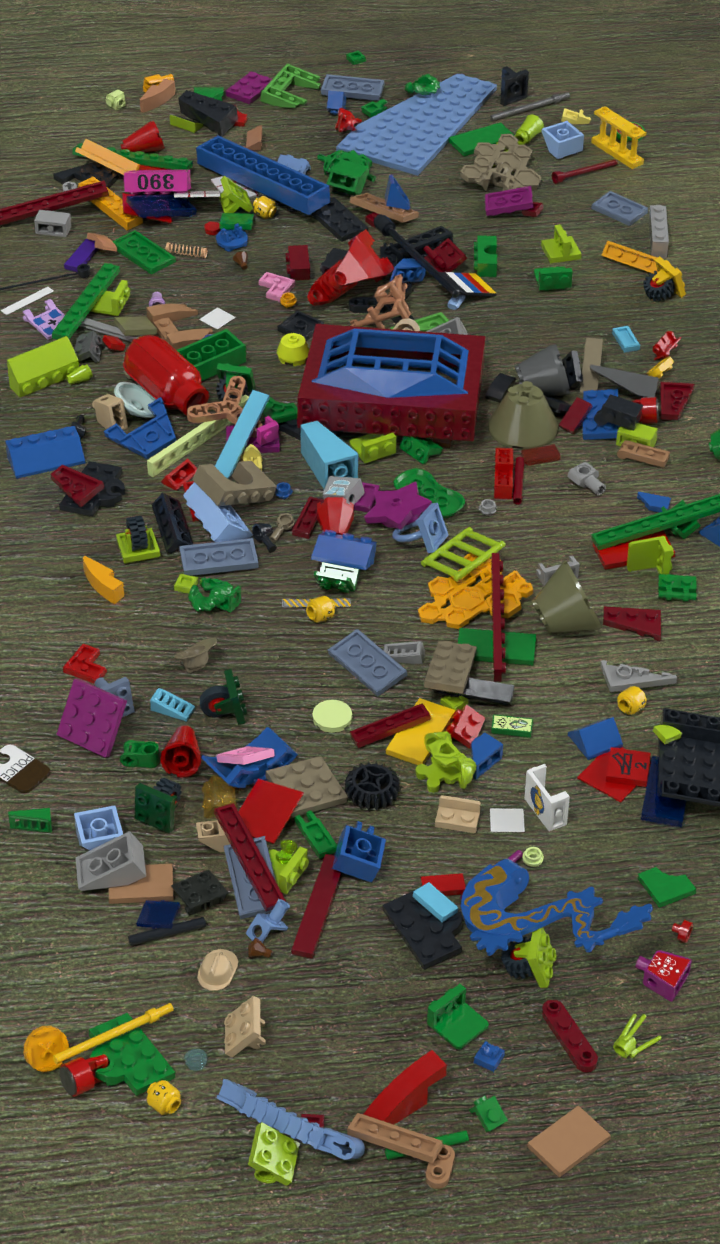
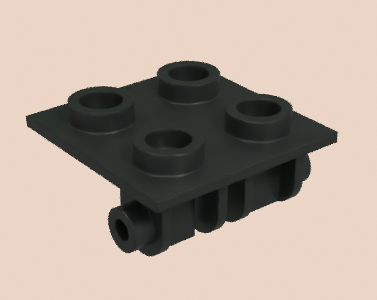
M209 869L171 885L173 890L187 905L184 907L186 913L192 915L201 911V908L203 910L207 909L206 904L210 908L212 905L224 902V899L227 898L226 894H228V891Z

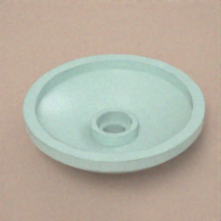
M120 382L116 385L114 389L115 397L123 399L124 409L127 412L143 418L155 417L148 409V404L155 401V399L141 386L129 382Z

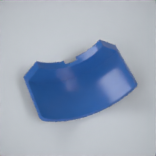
M267 727L246 746L274 749V757L245 765L217 762V757L202 755L201 758L228 785L246 788V785L255 784L258 779L267 781L265 777L267 770L289 765L298 754L271 728Z

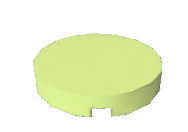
M326 700L314 708L312 718L314 725L320 727V730L335 733L343 731L347 725L351 724L352 711L342 701Z

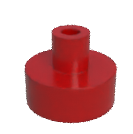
M684 920L682 925L673 924L672 931L678 933V941L687 943L692 932L693 922Z

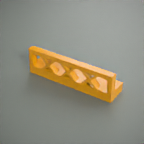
M85 139L81 148L77 147L75 152L123 175L126 171L138 170L140 164L88 139Z
M607 240L601 256L654 274V271L658 273L655 263L657 257Z

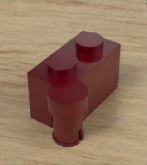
M308 245L288 246V252L285 253V261L288 262L286 270L287 274H290V279L295 281L310 280Z

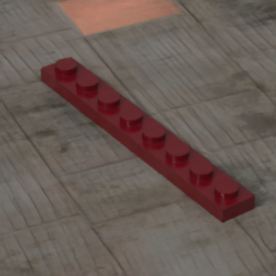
M105 181L0 209V225L36 216L39 210L54 211L109 196Z
M492 553L491 558L494 682H502V674H506V662H502V659H505V647H502V644H505V633H501V629H505V618H501V615H504V603L500 601L504 600V589H500V586H503L504 576L500 575V572H503V561L499 560V553Z

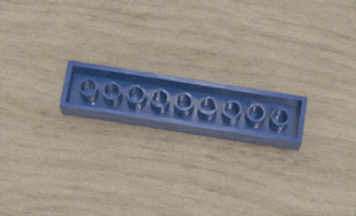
M216 136L196 147L197 164L297 209L304 214H312L314 211L330 203L329 185L221 136Z

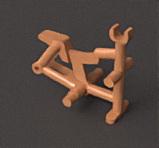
M397 275L386 285L379 286L374 295L378 302L375 308L369 307L367 309L368 314L363 320H351L350 326L363 327L375 323L377 328L385 329L381 321L397 316L409 319L411 312L405 302V290L408 286L406 283L402 284V275ZM389 288L390 292L386 293L385 290ZM394 303L390 312L378 315L385 304Z

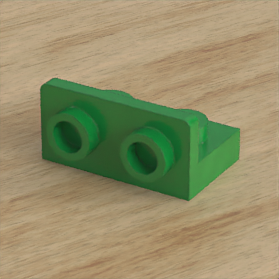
M403 436L400 444V449L422 464L427 463L429 456L439 455L443 450L441 446L429 438Z

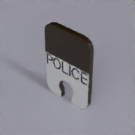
M6 745L0 749V755L10 759L9 762L0 764V780L20 793L31 792L49 777L50 768L16 746Z

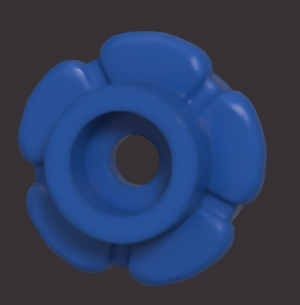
M285 482L277 484L275 495L281 499L288 498L293 492L290 484Z

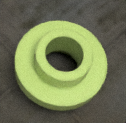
M537 847L527 848L522 856L523 862L531 867L541 865L544 858L541 850Z

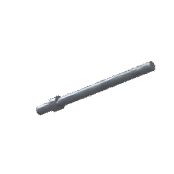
M569 92L560 95L555 94L547 99L490 115V119L494 121L551 103L556 104L561 100L570 98Z

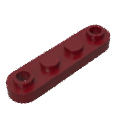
M558 1000L546 1001L542 1006V1017L576 1068L582 1072L594 1071L597 1067L598 1056L569 1012Z

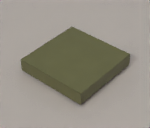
M146 316L114 317L115 325L125 336L157 334V328Z

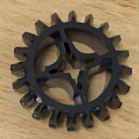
M368 761L366 765L360 763L359 767L354 766L353 770L348 772L345 779V792L348 800L352 801L353 805L359 804L360 809L367 807L368 810L375 808L377 811L378 807L385 809L386 804L392 805V802L396 801L400 792V780L397 777L396 771H393L391 767H386L385 763L378 765L377 761L375 764H370Z

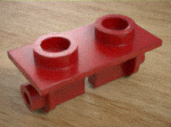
M667 331L653 346V352L657 355L654 360L664 359L669 356V351L678 346L677 343L681 337L676 339L672 331Z

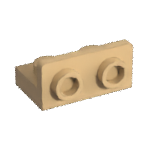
M440 795L435 827L476 833L481 802Z

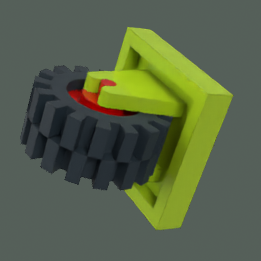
M142 515L126 518L127 529H125V533L116 534V541L123 563L160 557V550L152 528H147V525L145 526Z
M542 927L533 931L532 937L529 939L523 937L522 942H509L510 946H508V949L501 952V959L510 976L514 975L515 978L521 976L523 979L526 974L529 977L532 976L531 972H533L539 987L548 988L550 978L553 977L552 966L553 961H556V950L552 948L549 934H546Z

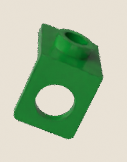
M237 586L228 595L227 602L225 601L216 607L231 613L241 603V586Z

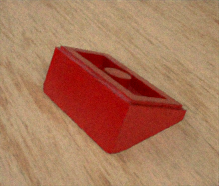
M187 458L166 475L161 483L177 491L183 486L184 482H188L194 477L197 467Z

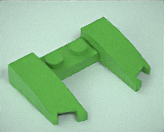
M286 64L264 88L260 101L269 105L296 108V106L301 104L304 105L307 103L306 99L284 90L290 84L319 89L320 83H316V81H320V76Z

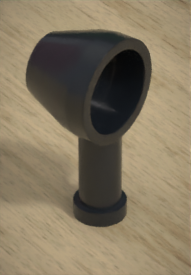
M77 415L76 421H73L71 426H75L80 439H83L86 433V427L82 425L85 421L83 415Z
M265 523L254 524L252 533L255 540L258 542L263 541L267 550L270 553L274 552L277 546L269 538L273 534L271 525Z

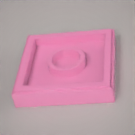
M246 746L218 754L217 762L245 765L274 757V749Z

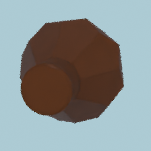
M245 251L236 253L233 256V261L240 265L242 270L248 268L246 263L248 254Z
M256 937L248 945V957L250 958L260 956L269 958L272 950L266 948Z

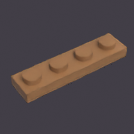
M360 1113L356 1114L347 1128L349 1136L432 1164L443 1148L441 1140Z

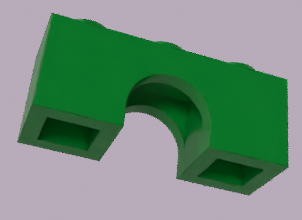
M477 235V242H474V270H477L479 277H497V236Z

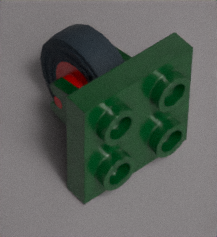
M232 669L225 670L224 674L227 684L206 689L200 696V708L209 717H222L229 713H235L238 725L245 724L244 715L248 713L245 703L241 704L244 701L242 689H237L240 687L238 676L233 675Z

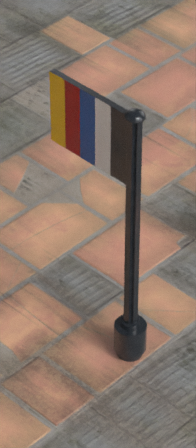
M379 214L374 218L375 228L382 235L391 236L450 292L453 298H457L459 295L496 296L497 293L476 273L438 272L395 231L396 225L386 215Z

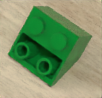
M341 159L331 169L327 185L333 190L354 196L360 195L370 167Z

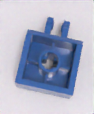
M358 821L355 828L346 825L339 836L332 869L372 883L381 866L386 839L374 835V827L371 825L367 828L366 832L361 830L362 822Z

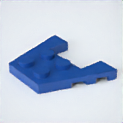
M161 397L148 404V409L155 418L132 432L126 434L117 423L104 430L105 437L146 459H149L176 441Z

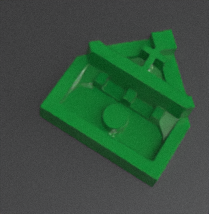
M194 87V93L222 101L224 87Z

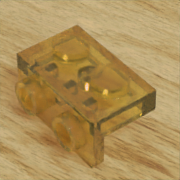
M215 775L208 782L204 783L202 787V793L204 794L202 805L204 817L209 818L215 808L234 803L236 806L235 787L228 785L221 777Z

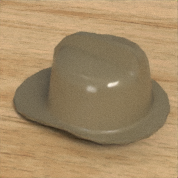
M207 638L199 641L188 649L177 653L175 658L181 660L188 673L200 670L208 662V650L217 643V639Z

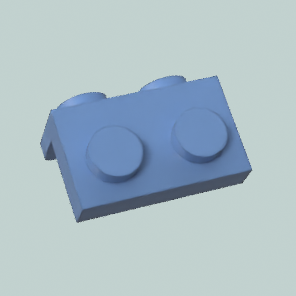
M280 154L277 161L302 174L311 171L309 162L303 158L297 159L291 155Z

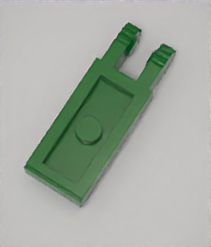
M311 810L306 812L308 823H305L300 815L295 816L296 825L319 859L325 857V854L331 855L336 853L337 844L320 819H317Z

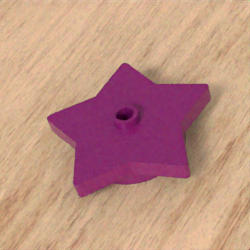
M413 482L395 491H375L376 505L364 516L365 522L382 523L386 527L401 530L404 526L417 520L432 501L419 495L417 482Z

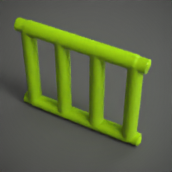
M468 527L422 560L421 565L423 567L430 566L452 576L457 582L492 557V553L500 551L506 544L504 541L498 542L474 532L471 527ZM470 537L491 548L485 552L462 542V540ZM455 546L478 556V558L470 561L448 550ZM442 556L465 567L457 571L434 560Z

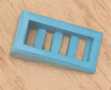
M160 688L156 690L150 700L151 711L186 722L195 710V706Z

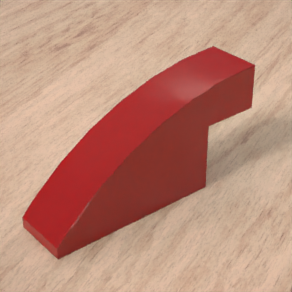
M433 1050L429 1051L399 1074L377 1096L363 1115L395 1125L427 1104L428 1087L446 1076L447 1064Z

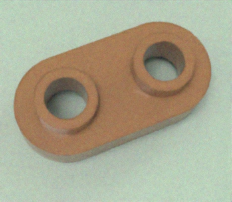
M443 1145L434 1163H428L426 1183L431 1188L442 1189L449 1183L455 1162V1152L450 1146Z

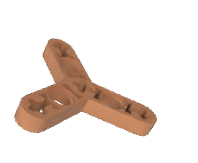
M241 376L232 377L223 401L189 407L187 410L188 421L201 423L227 418L236 425L237 418L243 410L239 405L245 390V379ZM236 395L238 398L232 399L229 396ZM208 410H215L216 413L211 414ZM258 421L251 437H257L256 428L263 426L260 421Z

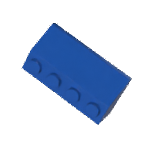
M75 426L5 441L7 458L16 479L54 471L61 465L72 467L85 464L80 437Z

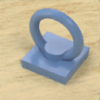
M431 503L417 520L404 526L403 529L396 528L392 534L393 539L397 542H410L423 538L427 552H435L448 537L438 503ZM419 526L420 531L408 535H400L402 532L409 528Z

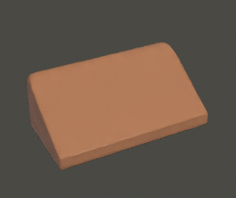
M262 125L247 132V149L261 151Z

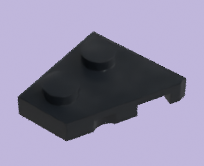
M571 350L562 359V363L567 375L569 388L575 389L582 383L583 375L580 370L578 352Z
M545 396L550 408L552 407L554 412L562 414L563 411L567 412L571 407L567 402Z

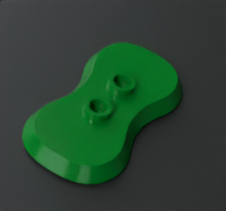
M414 468L406 470L393 481L394 487L397 490L417 482L419 495L431 500L432 503H438L443 518L453 516L465 504V499L460 493L441 486L429 472L423 469Z

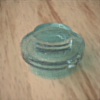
M191 1049L185 1054V1064L193 1071L201 1070L207 1063V1054L201 1049Z

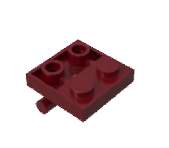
M449 238L434 250L429 246L424 247V251L428 254L424 258L438 272H452L467 259L466 255Z

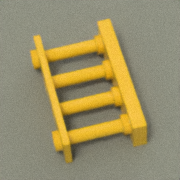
M606 106L595 110L594 114L601 118L600 134L592 137L591 143L631 169L643 165L644 159L637 155L638 139L646 136L647 132ZM607 123L611 125L610 137L606 135ZM617 129L621 131V143L616 141ZM627 135L632 138L631 150L626 147Z

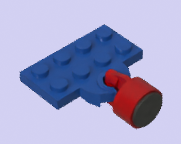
M618 389L583 391V400L591 403L593 406L583 421V440L617 438V431L620 426L609 422L605 425H598L594 421V416L597 411L601 410L602 405L610 394L618 397ZM656 397L632 401L643 405L639 422H642V424H653L659 421V407Z

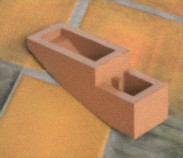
M163 79L158 86L152 85L140 98V112L150 111L170 100L176 94L175 81Z

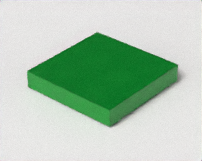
M222 213L219 223L220 229L234 230L235 224L238 223L242 230H251L254 214Z

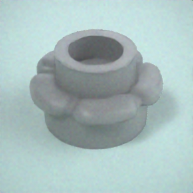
M491 499L483 500L479 506V510L486 516L494 514L497 509L495 502Z

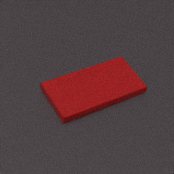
M662 530L602 550H598L593 542V548L604 569L607 570L627 566L630 542L665 536L668 544L671 545Z

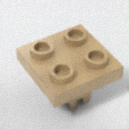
M252 996L225 1017V1054L230 1057H234L246 1046L260 1049V1044H266L265 1039L261 1037V1027H265V1021L260 1018V999Z

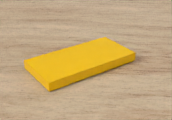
M419 698L414 706L423 703L430 713L431 720L396 733L386 748V754L415 765L425 764L431 754L426 749L424 743L425 735L434 732H445L452 721L454 709Z

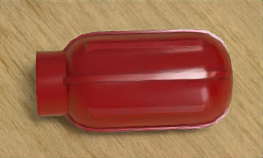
M144 335L132 340V343L125 352L124 370L155 400L161 397L164 406L169 409H179L186 416L189 407L207 404L209 392L201 385L202 379L199 371L170 344L154 335Z

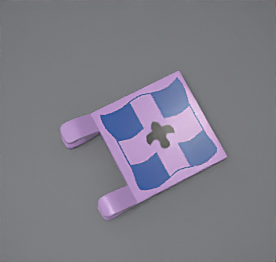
M51 299L45 301L47 304L45 306L46 312L34 317L29 309L23 311L25 314L23 320L33 325L48 340L52 338L53 330L65 316Z

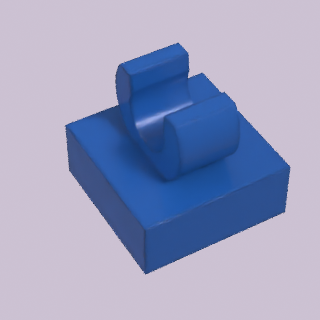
M485 1041L475 1055L474 1063L494 1072L503 1059L505 1050Z

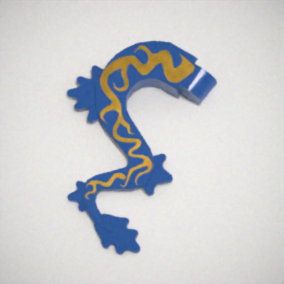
M503 859L494 866L489 864L468 882L461 900V909L466 926L472 932L470 939L471 941L480 940L476 945L477 949L482 950L486 948L487 955L489 956L493 955L497 949L506 951L509 942H522V935L538 930L563 917L572 918L573 934L576 939L574 942L575 947L583 946L586 952H591L596 945H603L605 940L643 929L642 922L651 920L650 913L653 910L651 904H646L642 907L634 905L630 908L629 912L620 911L610 928L601 931H590L589 929L594 917V907L601 905L603 900L601 897H594V887H588L579 893L569 891L567 892L566 899H561L527 912L517 914L505 912L504 909L519 899L518 895L525 890L529 882L528 871L510 859Z

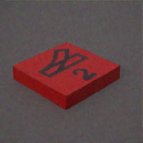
M611 747L606 782L646 787L651 753Z

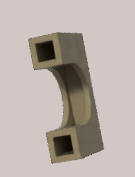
M252 461L238 462L232 475L238 483L226 478L213 464L199 465L192 479L217 506L270 501L277 488Z

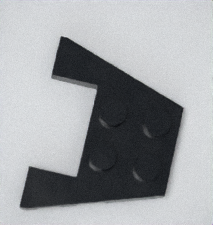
M95 161L54 173L53 177L54 180L61 184L69 182L74 178L83 182L91 177H95L99 181H105L106 187L110 188L119 178V173Z

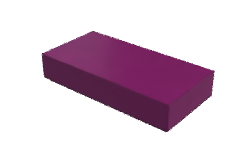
M362 482L365 493L355 503L354 510L369 512L376 501L374 492L380 490V485Z

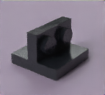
M508 66L503 67L500 104L506 106L527 98L529 71L524 69L514 72Z

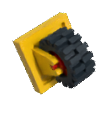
M660 256L655 259L658 273L657 271H654V274L650 273L649 277L646 276L643 281L646 296L650 300L653 298V301L657 299L661 301V298L666 300V296L670 297L671 293H676L681 298L686 295L681 271L678 268H674L668 260H664Z

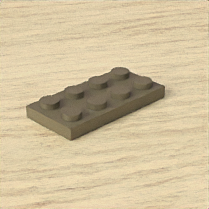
M438 641L424 681V688L463 694L477 647L469 644L452 643L450 641Z

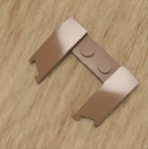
M160 304L146 307L147 318L157 328V333L175 350L199 341L207 334H213L212 329L177 330L172 323L173 321L198 315V310L191 309L186 304Z

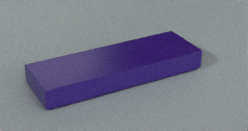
M85 239L66 261L64 269L77 272L78 265L87 264L99 249L94 247L95 241Z

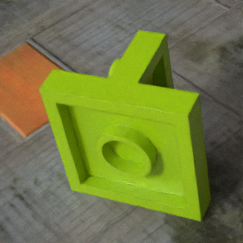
M223 176L220 181L224 191L220 194L219 199L224 213H234L239 207L250 212L253 206L247 191L226 176Z
M561 224L554 225L553 239L541 240V247L550 264L581 259L582 254L573 237H567L566 230H563Z

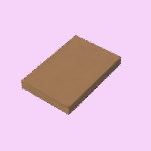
M145 865L146 877L129 885L109 887V904L174 901L173 888L171 887L173 885V865Z
M578 1105L530 1140L527 1148L560 1178L607 1143L611 1135Z

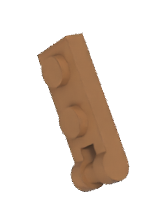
M626 440L618 450L617 456L620 459L630 458L664 468L670 457V452Z

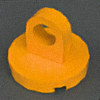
M41 1026L28 1035L24 1043L23 1054L26 1062L32 1068L41 1072H50L59 1068L62 1062L56 1064L53 1060V1055L69 1049V1043L66 1035L58 1028Z

